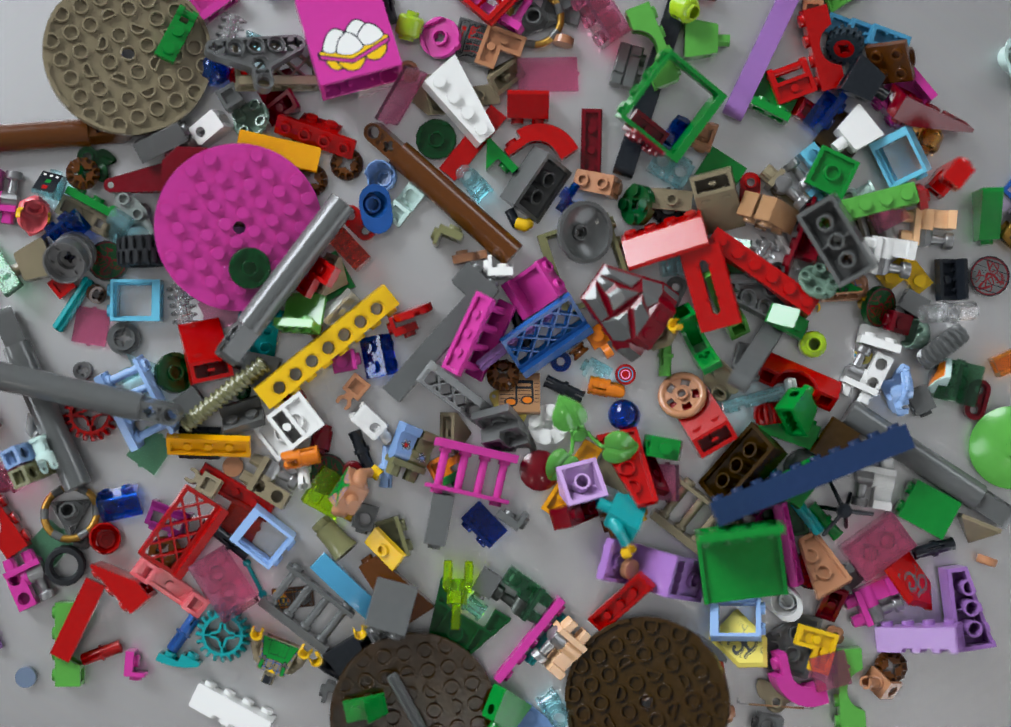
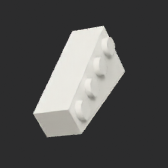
M453 55L430 75L421 87L468 140L478 148L495 132V129L456 55Z
M206 679V681L202 680L198 684L188 705L209 718L214 719L215 716L218 717V721L226 727H272L277 716L273 714L274 711L266 706L261 708L255 705L252 699L247 697L242 699L236 696V692L228 688L223 690L217 687V683Z

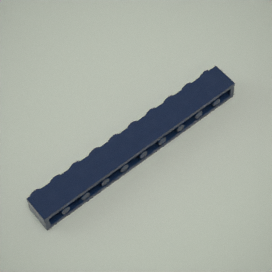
M897 422L887 426L888 431L880 434L879 430L868 434V439L862 442L859 438L848 442L849 447L841 450L840 446L828 450L829 455L821 457V454L808 458L810 463L802 465L801 462L789 466L790 471L783 473L782 470L771 473V478L763 481L761 477L751 481V486L744 489L741 485L731 489L732 494L724 497L722 493L712 497V502L708 503L717 527L915 448L906 424L899 426Z

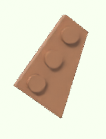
M810 532L798 539L797 543L817 601L851 583L853 578L820 535L815 536Z

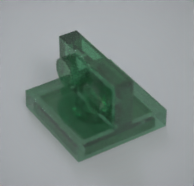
M952 359L949 383L947 386L938 385L933 398L976 408L986 368L970 364L965 360Z

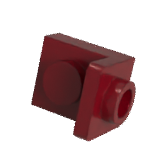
M888 309L882 319V329L908 336L914 316Z

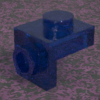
M677 115L666 129L670 135L664 144L672 148L690 124V120L684 116Z
M573 182L569 188L565 186L559 194V197L562 199L556 206V209L561 213L569 205L575 203L572 201V198L580 188L578 184Z

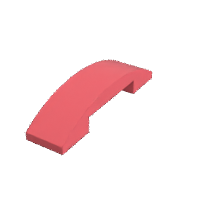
M142 556L129 572V574L144 584H149L181 605L182 609L197 619L210 604L206 597L185 581L176 579L172 574Z

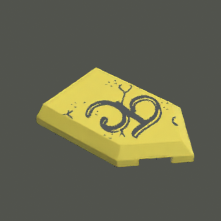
M736 609L720 625V633H756V626ZM762 635V642L712 641L738 668H768V638L765 635Z

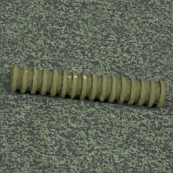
M256 357V361H251V365L247 364L245 366L246 369L242 368L241 372H237L235 377L232 376L230 381L227 380L225 385H220V389H215V393H210V397H205V401H200L199 405L196 404L194 409L191 408L189 410V413L186 412L179 421L181 426L187 432H192V428L198 427L197 424H202L203 420L206 421L208 416L211 417L213 415V412H218V408H223V404H228V400H233V396H238V393L243 392L244 388L247 389L249 384L252 385L254 380H259V376H264V372H269L266 362L261 357Z

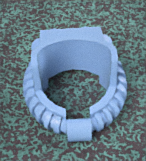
M901 364L895 370L893 376L885 379L881 385L888 408L893 413H896L897 416L908 414L909 408H903V405L909 404V399L913 398L914 394L910 367L906 364Z

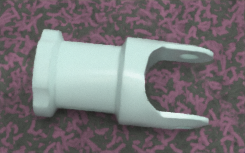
M868 180L866 184L846 191L844 197L848 194L855 197L875 192L876 189L872 181Z
M46 434L28 441L33 447L36 454L35 460L43 474H47L49 471L46 464L47 461L52 469L58 468L54 452L50 450L47 444Z

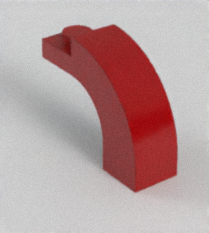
M535 123L516 130L519 139L513 138L507 142L504 153L511 158L528 145L543 144L551 148L560 162L577 152L579 147L562 129L550 124Z

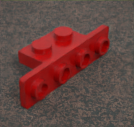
M304 112L299 120L281 113L277 116L274 133L307 145L320 147L321 150L352 159L357 143L355 139L341 135L343 126L333 120L319 118L316 114Z

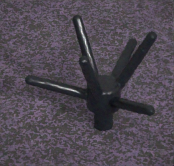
M829 482L839 505L837 507L819 505L823 510L835 511L837 513V516L824 530L822 536H826L841 517L844 521V528L847 529L848 517L851 514L874 516V512L853 510L849 506L852 492L848 493L846 502L843 503L833 482Z

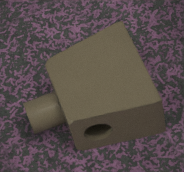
M39 237L14 253L17 263L7 267L11 278L22 275L24 281L27 282L50 278L42 265L44 251L50 246L47 238Z

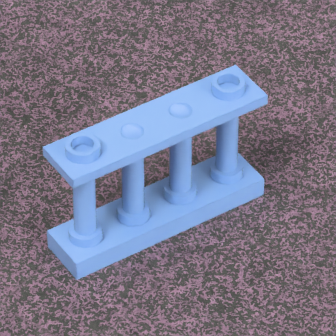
M143 354L132 360L134 363L132 367L115 375H110L107 370L93 378L95 383L116 387L117 382L139 373L144 384L131 391L140 393L148 391L151 398L167 401L156 383L151 371L150 362L144 358ZM168 410L169 417L176 419V415L173 414L172 410ZM113 416L131 452L145 445V438L166 428L171 435L180 427L179 422L173 426L157 423L140 431L135 425V421Z

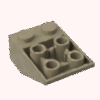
M731 166L690 176L689 180L697 210H701L708 235L713 234L717 227L727 231L746 226L745 222L742 221L743 217L736 214L740 200Z

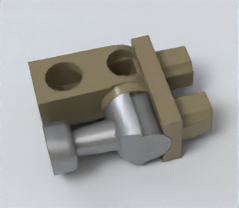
M769 164L759 175V178L766 184L763 189L767 192L770 190L774 197L781 199L799 211L810 197L805 192L800 196L792 187L791 177L788 178L784 175L786 171L783 168L778 171Z
M253 453L249 463L256 466L257 470L253 474L245 469L239 480L247 485L246 488L280 510L285 509L293 492L279 486L275 482L278 478L288 482L287 487L294 491L298 486V474L294 473L291 475L282 468L281 463L268 455L263 456Z

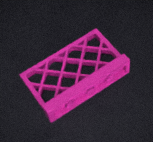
M779 502L760 510L759 514L752 513L751 515L756 518L755 521H763L765 519L761 516L764 511L772 509L773 519H779L784 524L785 533L781 534L787 586L792 588L803 584L804 580L787 502Z

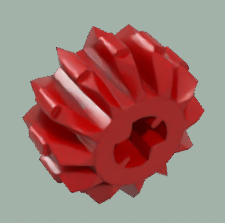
M779 400L756 404L753 407V416L756 424L770 425L782 423L775 410Z

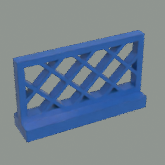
M567 292L499 340L525 379H527L594 333L572 296ZM569 300L568 311L560 310L561 305ZM548 314H553L551 323L543 322L544 317ZM558 315H566L564 324L556 323ZM571 316L580 318L573 324H569ZM536 326L534 334H525L527 328ZM541 327H549L547 335H539ZM554 328H562L560 333L552 336ZM513 338H519L516 346H508V341ZM524 339H532L530 347H521ZM537 340H545L544 344L534 348ZM520 351L528 352L525 357L518 361Z

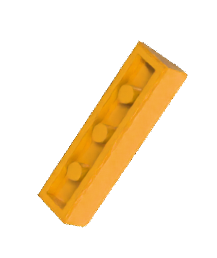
M246 130L239 131L237 143L257 145L270 149L288 159L298 169L317 172L321 154L320 147Z

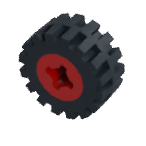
M842 24L840 28L836 26L834 30L830 31L825 48L827 56L830 55L832 61L835 59V63L838 64L839 62H842V65H846V62L851 64L855 56L862 54L864 36H862L861 31H857V27L851 28L849 24L845 27Z

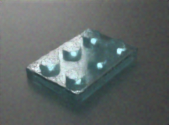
M774 386L773 388H767L717 403L722 411L729 414L740 411V406L743 405L746 408L761 405V400H765V402L781 399L780 395L785 394L783 386Z

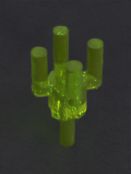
M444 560L442 586L447 593L446 604L452 605V630H459L460 608L462 605H467V595L472 592L473 561H465L464 579H452V560Z

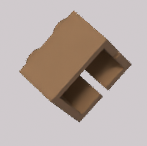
M745 190L736 214L743 217V222L754 225V228L759 231L766 232V229H768L771 233L782 236L783 233L792 234L797 221L796 215L800 212L777 197L764 194L762 196L759 193Z

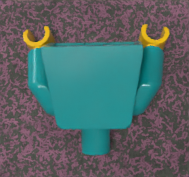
M620 492L616 493L612 502L601 497L596 509L606 513L603 524L617 537L622 546L620 550L621 556L624 559L631 558L633 556L632 553L636 552V546L630 545V542L634 540L641 523L647 520V506L637 508L629 494Z

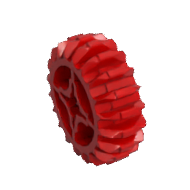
M64 406V409L69 410V413L63 414V417H69L70 419L66 421V424H72L69 431L75 432L77 430L75 434L77 438H80L83 434V441H87L89 437L92 442L96 441L97 437L103 440L104 433L107 436L111 435L109 428L113 430L117 428L113 424L115 420L111 415L102 413L94 416L83 415V413L91 411L84 409L77 411L78 408ZM102 416H107L103 426L96 430L98 420ZM78 418L86 420L89 430L79 423Z

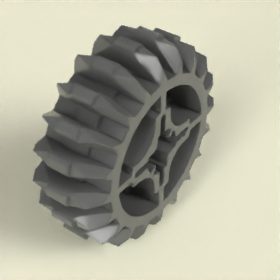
M956 323L920 349L915 357L921 366L925 369H931L963 346L970 336L964 327Z

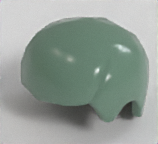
M913 319L909 335H905V341H901L902 346L906 349H922L926 346L931 334L929 324L924 319Z

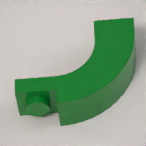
M689 302L675 308L676 313L673 318H678L677 324H683L684 326L678 332L698 369L700 368L705 376L722 367L720 358L710 345L705 334L701 333L696 313Z

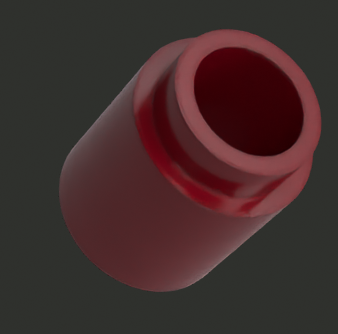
M324 425L311 436L310 446L318 445L320 455L330 452L333 437L332 427Z

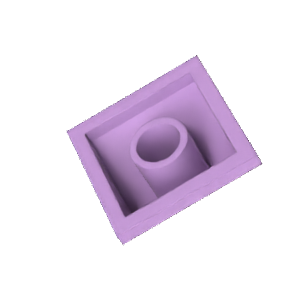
M596 457L556 467L559 495L568 507L609 496Z

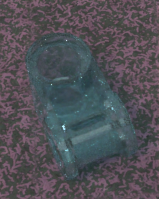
M461 165L457 169L456 177L477 204L481 203L480 200L485 195L494 191L488 182L471 166ZM471 171V177L468 180H464V173Z
M550 687L549 691L544 695L535 697L538 707L546 715L553 727H565L568 724L569 715L566 707L553 687ZM562 713L565 716V721L557 722L554 715Z

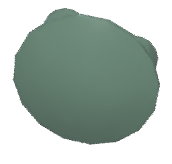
M252 99L232 113L234 130L237 135H239L240 130L261 134L267 127L270 118L267 106L257 99Z
M818 262L815 265L804 267L799 272V284L808 295L816 299L825 300L836 294L839 286L824 264Z

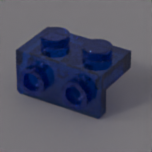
M828 90L824 91L803 119V123L817 134L824 129L829 130L835 122L833 117L836 113L841 114L846 108L847 104L845 101L849 96L844 92L835 96Z
M76 208L70 213L65 210L56 218L59 221L55 224L52 221L44 228L46 233L41 238L44 240L49 236L53 241H56L66 232L75 231L84 234L92 226Z
M390 333L365 337L360 341L367 379L393 375L398 371V363L393 348L394 342Z

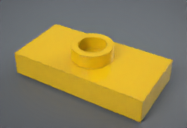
M379 526L373 529L364 542L392 571L396 570L406 557V554Z

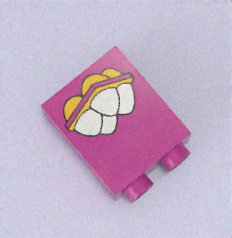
M294 0L297 16L323 101L403 80L402 61L383 0Z

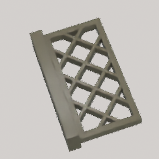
M277 43L270 44L274 50L280 47ZM252 44L250 48L253 51H258L259 46ZM232 45L233 52L237 53L238 47ZM302 54L298 56L303 61L298 67L290 61L286 64L294 70L291 75H285L279 69L282 66L273 70L274 85L271 91H285L288 88H291L292 91H317L319 86L312 63L308 60L310 56L305 57ZM260 63L256 68L259 69L263 63ZM306 63L312 69V75H305L299 69ZM235 69V91H256L251 74L241 75L240 70ZM266 80L258 81L262 87L269 86Z

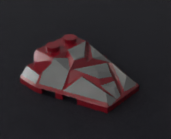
M603 263L580 299L593 319L597 320L602 328V332L604 335H607L615 351L630 362H633L645 350L649 351L665 330L668 321L676 313L675 305L678 302L679 293L662 281Z

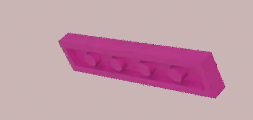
M559 595L555 597L493 675L498 683L501 684L503 680L508 681L513 674V667L516 664L520 665L527 656L525 652L529 647L533 649L540 640L537 637L542 631L546 633L553 624L551 622L555 615L559 616L564 611L565 600Z

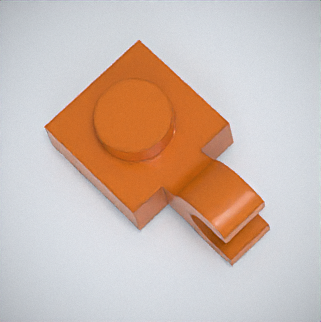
M599 323L592 327L594 333L586 338L594 351L600 347L605 357L609 359L614 356L613 350L607 343L610 340L602 332Z
M459 453L448 458L444 477L454 472L452 466L459 463L461 456ZM440 456L429 461L427 465L433 480H435Z

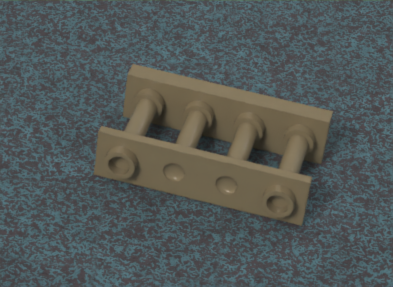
M680 476L678 483L682 486L663 509L658 510L654 508L649 518L698 555L695 534L691 536L687 533L686 526L704 504L708 505L712 500L695 487L696 483L687 476L685 479ZM690 491L698 499L680 522L674 523L669 519V514L685 494ZM712 515L701 528L713 527L715 525ZM740 518L730 523L738 524L746 522L742 518Z

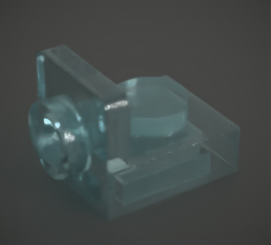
M593 357L589 360L585 359L580 367V370L583 371L581 375L584 377L590 367H593V372L601 377H604L605 374L610 376L613 368Z

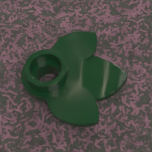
M90 146L82 147L78 151L77 157L84 158L85 153H90V160L95 161L100 171L98 181L104 182L109 178L107 166L117 161L115 156L106 149L95 150ZM80 166V172L77 175H82V178L86 181V174L89 171H84L82 166Z

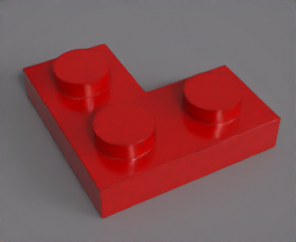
M320 256L295 290L311 299L320 282L332 289L341 270Z

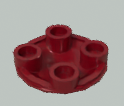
M532 451L523 458L520 464L521 480L532 490H548L557 482L549 480L546 475V463L551 454L548 451Z

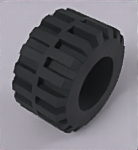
M128 235L116 239L118 266L124 268L164 266L157 251L155 235Z

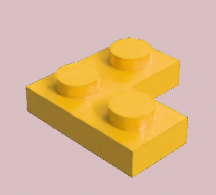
M897 258L892 263L900 265L901 262L911 263L912 270L908 279L900 278L897 273L876 274L874 276L883 287L892 290L904 281L910 289L918 294L934 283L916 260Z
M798 623L793 643L812 649L806 669L828 675L840 635Z

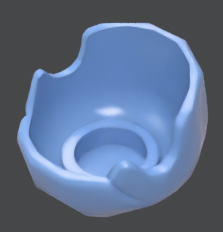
M385 160L370 162L364 172L368 185L380 184L387 191L391 190L397 181L395 168Z

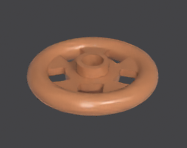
M678 372L668 376L661 383L658 390V403L661 409L667 415L677 419H686L696 415L702 410L707 399V389L704 382L698 376L689 372ZM682 380L690 381L689 386L681 385ZM672 384L675 388L672 393H669L667 389ZM692 390H698L699 397L692 398ZM680 392L686 393L683 397H679L678 395ZM671 399L677 404L673 408L667 403ZM690 402L692 407L690 409L683 410L682 405H686Z

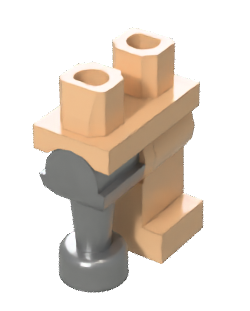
M916 207L912 210L901 211L900 222L910 223L909 230H899L898 239L917 241L920 248L928 245H942L943 249L951 250L954 244V234L933 235V229L955 230L958 210H920Z
M569 615L561 623L556 619L553 626L548 629L547 641L541 649L535 648L531 652V655L539 663L544 664L547 670L560 681L565 677V671L582 653L584 654L588 650L585 644L591 637L583 627L573 634L572 631L578 624Z

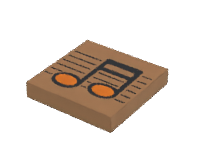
M499 373V378L503 376L508 378L507 373ZM520 373L519 381L515 387L507 391H499V405L509 403L518 415L540 414V373H534L527 379Z

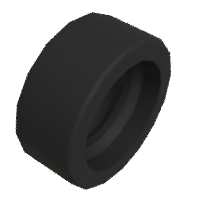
M72 545L56 547L47 556L45 561L47 577L54 584L60 586H69L76 583L83 576L86 569V558L83 552ZM68 553L76 558L78 569L74 575L61 577L55 572L53 562L60 554Z

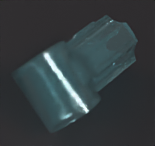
M117 207L111 210L106 219V223L110 225L109 236L113 244L116 245V239L128 236L129 229L134 223L133 217Z

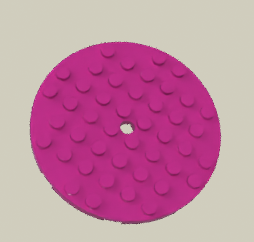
M233 143L214 146L201 151L185 161L176 169L163 187L154 216V235L157 251L171 278L187 294L206 305L218 309L243 311L261 286L245 289L235 284L228 271L232 255L242 248H257L268 257L271 274L320 210V204L316 193L305 175L282 155L270 149L251 144ZM238 221L243 222L245 225L244 232L237 234L233 229L234 224Z

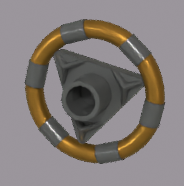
M518 0L506 14L511 17L523 0ZM548 0L554 7L557 20L536 3L532 2L522 18V24L525 29L522 36L526 37L551 26H556L548 37L542 40L527 39L524 47L533 49L545 47L553 42L556 34H561L565 15L559 0Z
M62 485L52 490L46 496L41 506L40 520L44 530L51 538L59 542L72 543L89 536L92 528L99 523L101 516L99 500L90 488L84 486L74 490L89 498L84 500L52 502L56 497L64 493ZM92 503L91 522L86 528L74 534ZM50 505L69 535H64L54 530L50 525Z

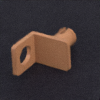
M871 666L865 676H862L860 679V686H864L863 689H870L880 700L893 699L903 685L901 681H890L875 666Z

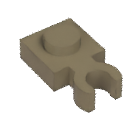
M191 467L190 470L195 473V477L193 479L185 477V481L190 484H197L194 489L214 500L224 481L206 471L201 476L199 470Z

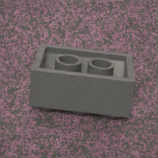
M533 146L499 197L538 224L572 172L549 152Z

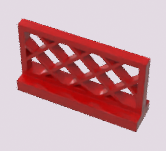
M185 484L137 553L181 581L229 512L223 505L216 503L193 487ZM190 491L195 495L196 502L184 504L183 497ZM209 503L213 506L209 513L201 515L199 505ZM196 506L198 516L186 518L185 508ZM182 509L183 519L172 522L171 514L173 511ZM199 520V528L196 531L189 532L187 522ZM184 523L186 533L174 535L173 525ZM170 526L171 536L160 539L159 531L161 528ZM187 537L188 543L185 548L177 549L175 539ZM172 540L174 550L162 553L161 543ZM158 544L159 554L149 555L145 552L150 545ZM175 554L176 561L170 568L164 564L163 557Z

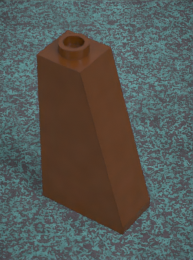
M369 554L361 560L362 564L359 566V569L373 591L377 577L414 586L398 571H392L377 555L373 557L372 554ZM419 590L409 624L435 606Z

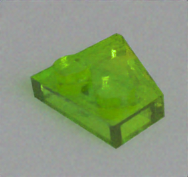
M322 465L311 482V488L305 491L301 501L336 520L337 517L331 512L334 505L329 501L328 497L340 480L341 475Z

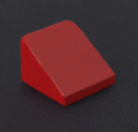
M806 97L798 98L791 116L810 125L819 106Z

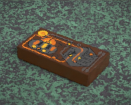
M305 586L288 587L278 600L279 604L277 606L281 609L289 608ZM277 588L271 589L272 594L276 591ZM314 589L300 607L315 606Z

